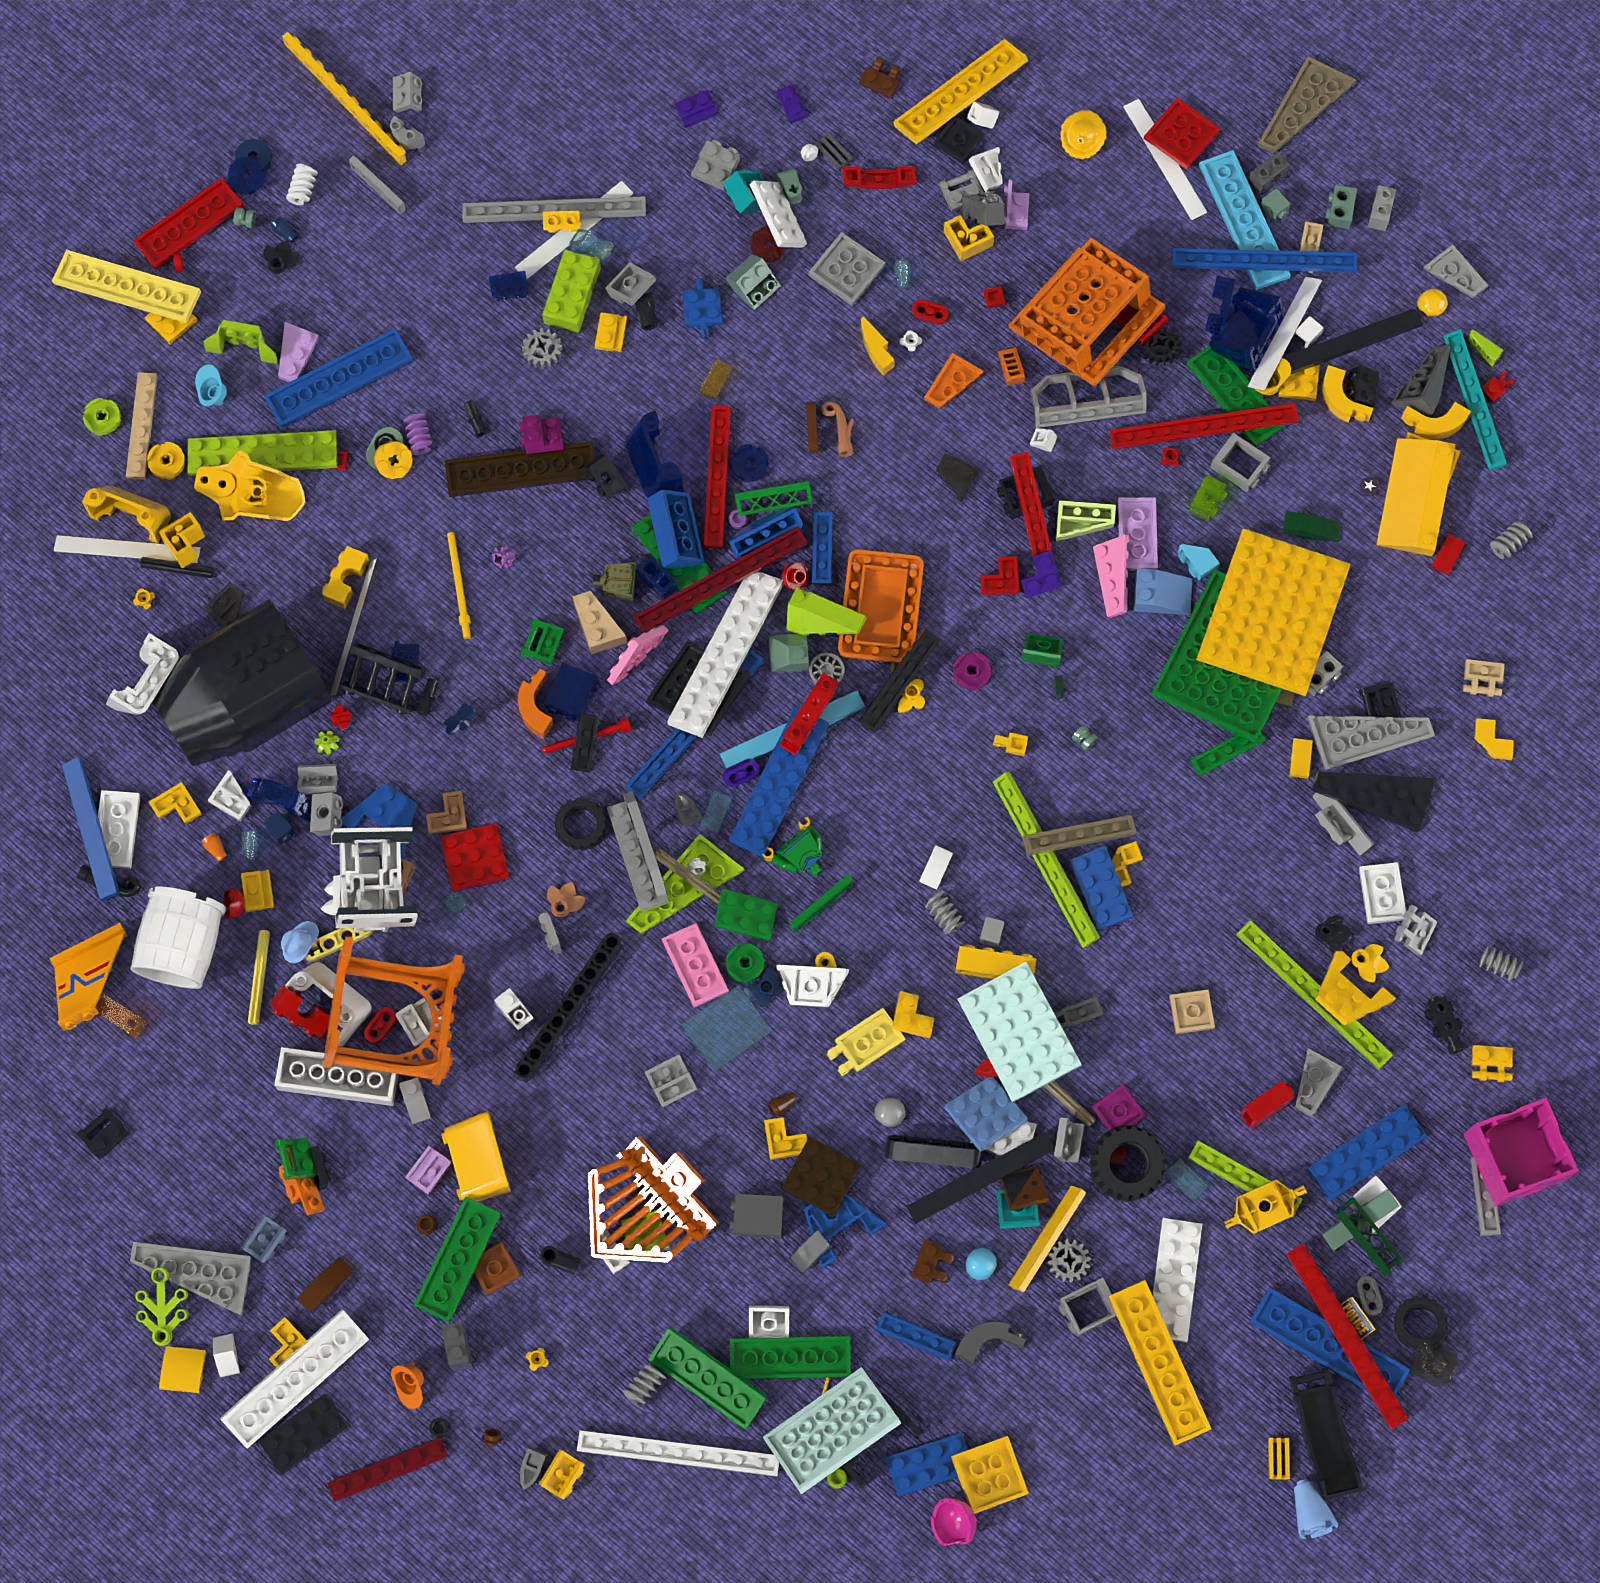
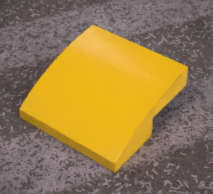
M166 1346L159 1389L199 1393L203 1379L202 1371L206 1350Z

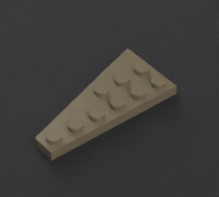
M1308 56L1259 140L1258 146L1274 154L1356 83V79Z

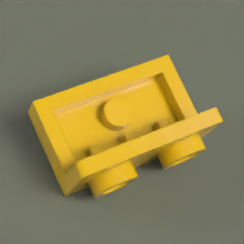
M579 210L543 212V230H548L551 233L559 232V230L575 232L581 228Z
M559 1450L538 1485L557 1497L565 1499L572 1492V1485L575 1480L579 1479L583 1474L585 1464L566 1452Z

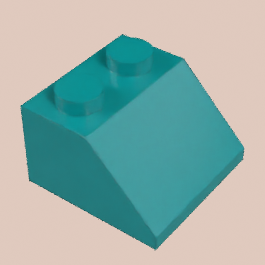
M735 171L723 184L740 214H749L760 210L759 204L749 185L754 180L765 181L760 171Z

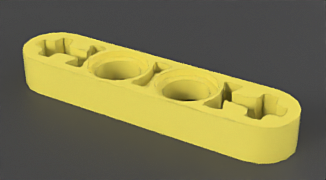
M352 928L335 930L316 939L311 947L313 950L319 948L317 944L320 943L324 952L321 953L320 950L314 952V956L311 957L308 954L305 959L314 962L341 950L344 943L342 934L345 931L352 933L353 943L369 937L374 930L359 931V936L357 937ZM328 939H332L335 942L331 949L324 947V942Z

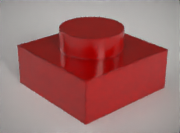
M1001 286L983 290L987 309L1005 306Z

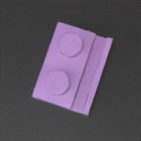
M428 1146L405 1178L429 1195L452 1165V1162Z

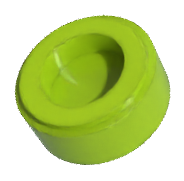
M838 1468L827 1476V1482L832 1488L840 1489L847 1482V1474L843 1469Z

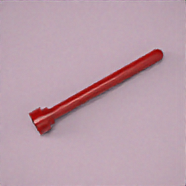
M628 717L621 718V721L617 722L618 724L597 730L596 738L618 731L620 733L631 732ZM575 737L544 746L542 752L547 754L573 746Z

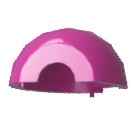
M945 1498L939 1500L934 1508L933 1515L931 1516V1527L934 1536L942 1546L957 1543L968 1544L973 1540L976 1533L977 1519L973 1510L966 1502L957 1498Z

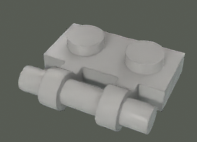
M1410 905L1408 911H1405L1403 915L1404 920L1401 926H1398L1394 939L1401 942L1403 937H1405L1404 946L1414 954L1422 955L1436 927L1437 921L1425 912H1419L1417 916L1415 913L1418 908ZM1413 922L1414 924L1411 930L1409 931L1408 927L1410 923Z

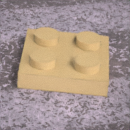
M1209 990L1172 994L1169 996L1176 1034L1215 1028Z

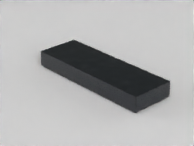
M579 713L570 770L590 773L599 716Z

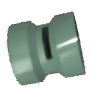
M237 207L234 213V225H245L247 228H253L256 221V211H246L243 208Z
M1082 725L1073 734L1072 739L1075 742H1079L1081 748L1087 751L1095 744L1098 737L1095 734H1091L1086 725Z

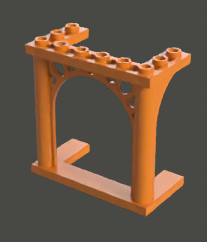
M345 937L338 957L323 1067L331 1068L332 1064L432 1079V1084L440 1085L442 1079H446L453 1061V1055H450L451 1048L447 1047V1042H451L452 1031H449V1025L453 1024L454 1013L451 1010L452 1006H455L457 995L454 994V988L458 987L465 969V963H462L463 956L455 955L452 962L436 967L400 965L352 957L353 938ZM345 974L398 982L417 990L428 1003L432 1015L431 1030L426 1040L415 1050L400 1055L339 1047L340 1030L337 1029ZM422 985L425 987L430 986L427 991L422 989ZM434 990L442 992V996L437 1000L430 998V993ZM442 1003V1004L439 1006V1009H441V1010H439V1011L436 1010V1009H435V1005ZM438 1023L439 1027H435L434 1024ZM431 1040H435L434 1046L430 1045ZM429 1049L433 1053L434 1059H426L422 1054V1050ZM418 1055L421 1062L417 1061L418 1059H412V1057Z

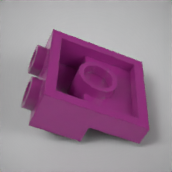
M541 414L522 417L523 422H519L520 433H524V435L520 436L521 446L526 448V454L563 450L560 417L542 420Z

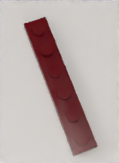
M438 1438L330 1481L327 1484L333 1501L338 1502L448 1458V1454L442 1438Z

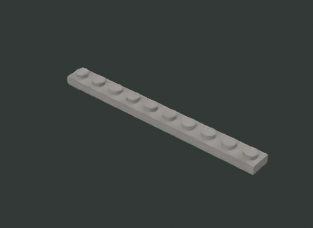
M645 197L463 203L462 219L463 223L543 220L544 211L579 210L580 219L646 216Z

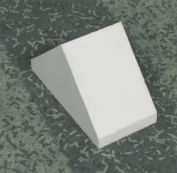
M233 1334L213 1338V1356L220 1377L240 1373Z

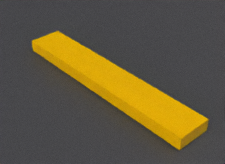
M1070 1186L1010 1281L1009 1286L1021 1292L1026 1290L1084 1198L1086 1192L1083 1189Z

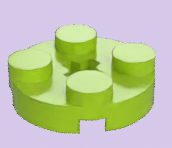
M97 398L86 405L83 421L90 432L95 433L97 436H103L113 432L121 424V413L116 403L112 400ZM100 413L103 415L107 414L104 420H98Z

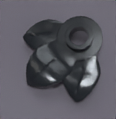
M287 241L280 243L275 249L271 246H266L263 252L264 259L268 262V268L274 274L283 273L286 268L295 266L300 259V253H291ZM276 264H280V265H281L280 267H277V268L274 267Z
M1331 916L1327 918L1325 923L1319 924L1315 929L1316 938L1321 942H1325L1327 947L1333 951H1342V942L1350 940L1354 936L1352 930L1343 925V917Z

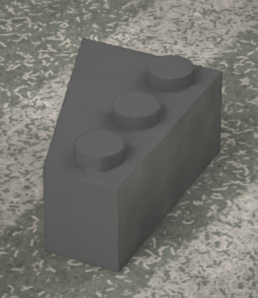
M986 191L984 195L962 196L964 219L970 218V221L977 219V223L985 226L1005 224L1004 203L998 193L995 194V191Z

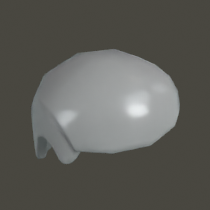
M893 1097L883 1098L877 1102L874 1108L875 1118L883 1126L895 1127L902 1123L905 1118L906 1111L904 1105Z

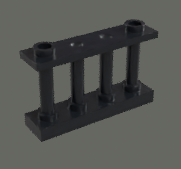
M358 642L351 645L349 653L355 654V662L349 682L344 681L339 685V688L343 689L346 694H357L395 708L401 714H409L414 711L415 706L408 704L415 680L423 677L427 668ZM368 659L372 661L373 666L367 686L363 688L356 685L363 660ZM383 665L390 667L389 670H391L384 695L373 691L380 667ZM403 672L407 674L408 680L402 700L398 701L391 698L398 673Z

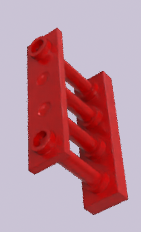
M822 673L784 733V738L779 745L780 747L796 756L835 694V689L839 684L838 681Z

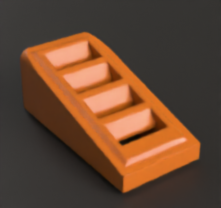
M1016 347L998 351L1006 385L1025 382V374ZM1012 353H1013V355H1014V356H1012V357H1007V358H1004V356H1003V355L1012 354ZM1015 360L1013 363L1006 364V361ZM1017 366V368L1008 370L1009 367ZM1018 372L1016 375H1009L1010 373Z

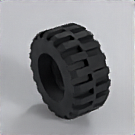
M1121 1125L1101 1135L1090 1152L1089 1167H1091V1178H1094L1095 1185L1103 1191V1194L1112 1197L1114 1200L1130 1202L1145 1198L1159 1187L1158 1185L1165 1177L1164 1172L1167 1170L1165 1160L1167 1157L1166 1153L1163 1152L1162 1148L1164 1147L1162 1143L1157 1141V1137L1154 1134H1150L1147 1129L1139 1128L1137 1125ZM1121 1145H1133L1144 1154L1146 1169L1143 1175L1136 1181H1121L1113 1175L1110 1169L1111 1154Z

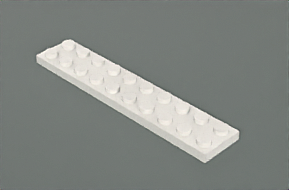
M759 571L743 579L667 721L669 726L703 738L784 585L783 580Z

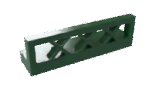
M1352 1197L1335 1210L1338 1218L1385 1277L1391 1273L1390 1269L1403 1259L1357 1200ZM1354 1203L1358 1209L1357 1217L1348 1216L1344 1210ZM1359 1220L1369 1222V1232L1358 1229ZM1371 1236H1378L1382 1239L1381 1247H1373L1370 1244ZM1383 1251L1392 1252L1396 1258L1386 1264L1383 1260Z

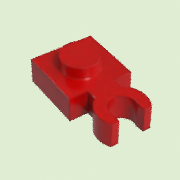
M1506 371L1501 374L1499 380L1493 377L1481 387L1483 395L1491 403L1505 394L1507 391L1505 387H1510L1514 382L1513 378L1510 381L1504 380V377L1507 376Z

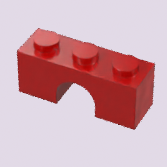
M283 984L270 1002L273 1012L280 1017H283V1015L288 1017V1021L296 1027L299 1025L304 1027V1031L310 1036L314 1037V1035H317L321 1038L328 1029L330 1013L315 1003L309 1011L304 1013L298 1012V1006L303 1000L299 993Z

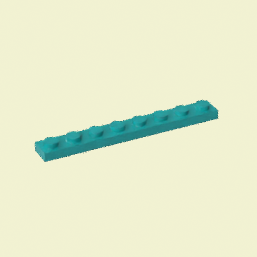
M1460 329L1443 335L1446 345L1450 346L1449 355L1468 410L1471 411L1470 416L1488 469L1492 471L1507 465L1462 331Z

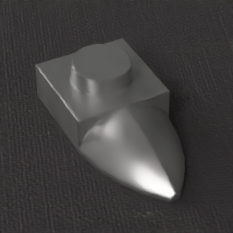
M679 792L676 793L675 807L684 827L686 828L702 821V815L695 803L688 796Z

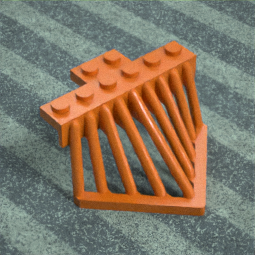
M641 1136L636 1137L624 1151L617 1155L620 1158L619 1160L595 1168L588 1174L591 1255L594 1258L669 1262L693 1239L696 1242L704 1239L719 1223L693 1194L705 1181L679 1151L665 1163ZM623 1166L628 1167L626 1171L600 1184V1175ZM633 1175L637 1177L631 1184L600 1203V1194L604 1190ZM643 1184L645 1185L636 1197L601 1223V1213ZM649 1195H654L640 1211L602 1242V1233ZM662 1204L654 1215L614 1249L608 1248L657 1205ZM668 1212L670 1213L668 1218L637 1244L633 1250L626 1249ZM676 1221L678 1222L677 1227L655 1245L651 1251H644L647 1246ZM686 1230V1236L670 1251L661 1252Z

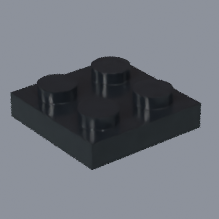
M954 116L936 138L933 146L964 164L982 141L984 134Z

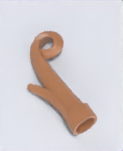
M827 401L822 404L821 412L825 416L836 415L839 442L837 446L838 454L840 457L851 456L853 454L851 430L854 419H850L847 425L841 407L835 402Z

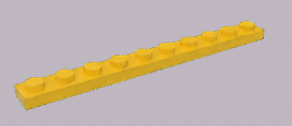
M289 32L285 33L282 37L287 48L401 166L407 162L404 148L394 143L393 137L388 132L385 133L382 130L383 128L377 120L373 121L370 118V113L365 108L362 109L359 106V102L354 96L350 97L347 94L346 88L335 81L336 79L331 72L327 73L324 70L323 64L318 59L314 60L309 49L303 48L295 35L292 37Z

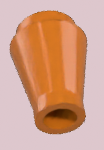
M211 833L202 840L203 847L218 862L228 856L219 835L216 836L215 833Z

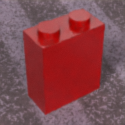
M1282 1080L1244 1106L1240 1115L1249 1128L1253 1130L1288 1106L1294 1098V1091L1288 1083L1285 1084Z

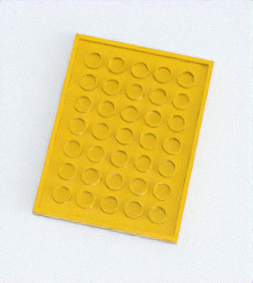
M1243 528L1196 660L1306 696L1351 564Z

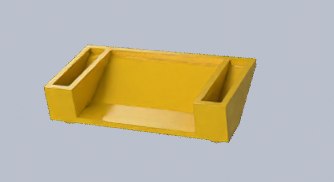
M1397 438L1377 546L1432 557L1436 548L1456 444L1438 440Z

